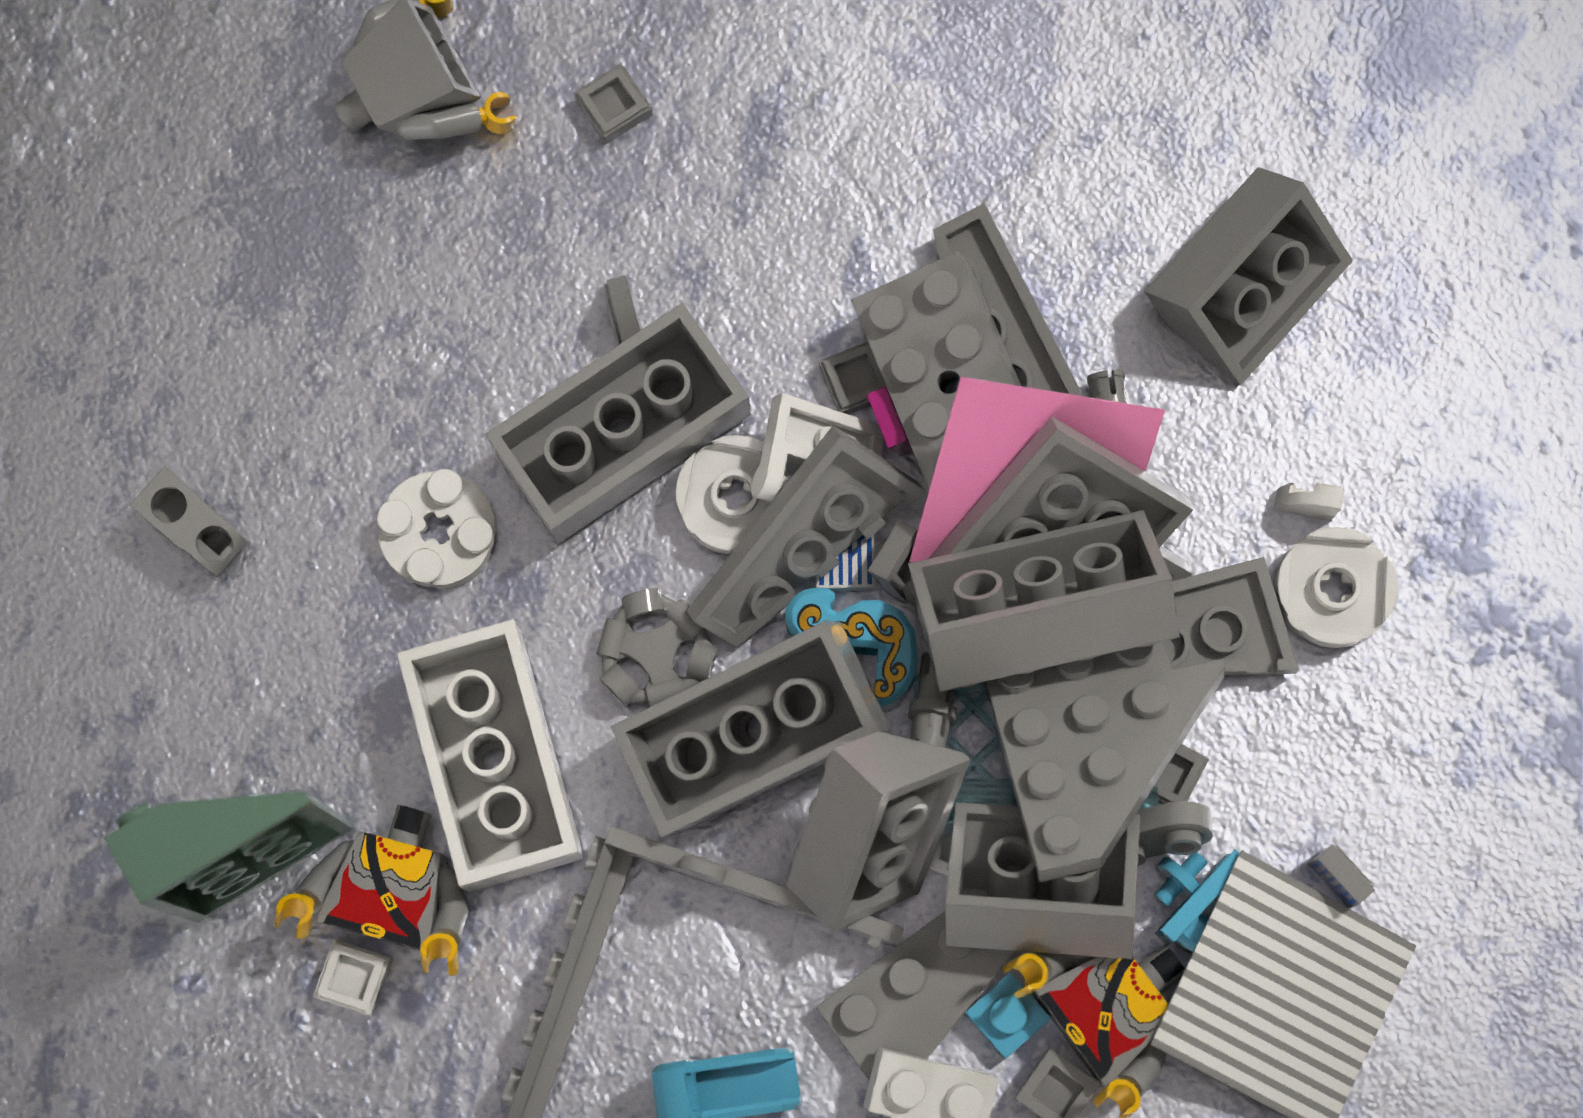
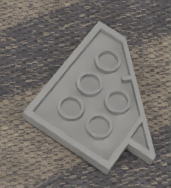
M1163 641L1148 647L1130 648L1100 655L1090 660L1073 661L1038 669L1029 674H1016L984 682L1039 882L1101 869L1223 681L1225 671L1223 659L1172 670Z

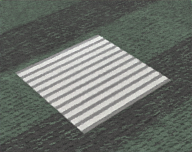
M1241 850L1150 1045L1288 1118H1339L1417 945Z

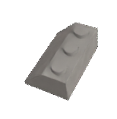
M1257 167L1144 292L1175 334L1233 383L1241 386L1353 262V259L1304 182Z
M880 731L853 741L847 740L838 744L826 758V769L817 795L810 804V815L801 841L794 850V861L785 885L832 932L919 894L971 759L961 751Z
M956 802L945 901L946 946L1132 959L1140 814L1134 816L1101 869L1039 882L1018 806Z

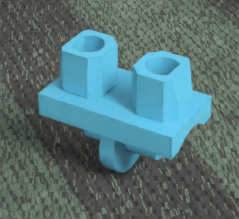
M1236 849L1227 854L1200 884L1196 881L1195 877L1208 862L1198 852L1192 853L1182 865H1179L1168 856H1165L1157 864L1160 872L1168 880L1157 890L1154 896L1166 907L1181 892L1187 896L1186 900L1154 933L1167 946L1176 942L1184 950L1193 954L1209 920L1202 912L1215 898L1219 899L1240 854Z

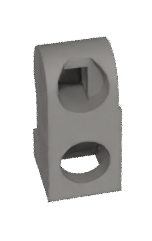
M166 466L156 474L129 504L132 509L179 549H184L215 577L221 573L248 542Z

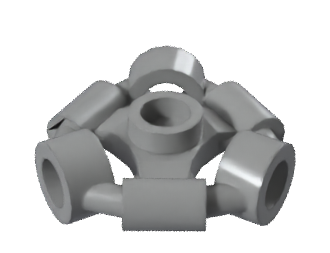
M658 588L645 589L624 596L621 599L622 606L613 619L606 618L596 655L602 657V676L599 679L626 707L630 703L650 704L651 707L712 676L718 647L713 646L705 628L692 621L686 611L689 605L683 599L676 602L662 595ZM665 612L666 619L664 625L654 630L634 632L629 626V622L653 618ZM692 641L695 644L690 655L686 678L677 675L673 670L675 656L683 642ZM629 657L644 668L649 675V680L643 689L617 664L619 660Z

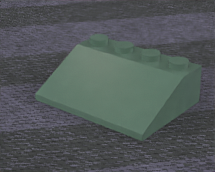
M301 791L162 803L153 808L150 803H145L121 815L115 822L118 829L106 835L103 839L141 905L199 923L353 830V827L346 817L308 793Z

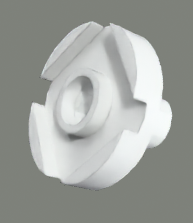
M741 435L720 437L711 441V445L703 447L697 454L694 452L682 466L676 485L677 507L687 532L706 548L731 555L772 503L752 496L749 503H741L738 510L728 509L726 500L718 498L720 489H730L733 481L743 482L744 492L751 495V484L754 474L760 466L764 442ZM785 466L784 476L791 478L788 469H786Z
M440 469L435 472H424L406 479L391 492L377 514L379 525L378 539L383 555L399 576L413 584L417 583L423 587H434L435 589L456 588L471 581L481 573L492 555L491 550L495 543V533L497 535V519L486 495L475 483L459 476L452 470ZM436 516L439 520L450 518L453 521V525L447 529V535L450 539L446 543L439 544L435 538L427 541L423 540L422 533L428 529L426 522L430 518Z
M1346 527L1321 528L1295 543L1281 561L1275 577V593L1288 630L1295 635L1302 636L1313 644L1330 648L1352 646L1371 637L1392 613L1397 599V575L1388 556L1384 557L1380 549L1372 544L1373 540L1367 535ZM1331 572L1340 573L1341 582L1351 585V594L1343 595L1339 603L1330 601L1329 595L1321 592L1320 583L1327 582Z

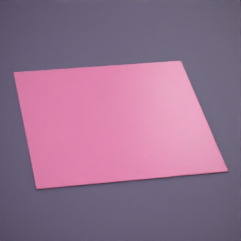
M960 377L909 562L930 558L1051 416L1146 472L1165 409Z

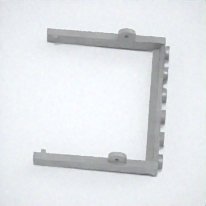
M610 826L606 839L595 836L590 847L584 870L593 873L586 895L583 896L575 893L569 906L563 928L573 932L566 952L563 954L554 951L549 962L542 986L551 988L552 991L545 1011L542 1012L534 1009L528 1021L521 1044L531 1047L524 1070L512 1068L504 1088L500 1103L510 1106L506 1118H542L634 857L815 920H821L786 886ZM867 916L841 928L867 937L866 945L877 949L880 942L897 947L904 931V927L872 916Z

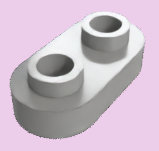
M1191 801L1169 802L1140 809L1136 813L1140 814L1138 866L1144 864L1146 858L1167 853L1187 855L1198 852L1201 849V845L1213 838L1212 811L1208 806Z

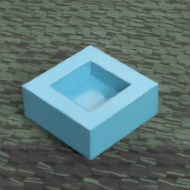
M1011 972L964 1013L1004 1060L1051 1019L1030 994L1022 998L1015 997L1014 992L1024 987Z

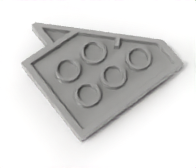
M1051 416L930 558L1144 510L1172 581L1190 577L1192 571L1187 560L1161 545L1194 509L1188 496ZM910 580L903 590L907 602L916 607L912 582Z

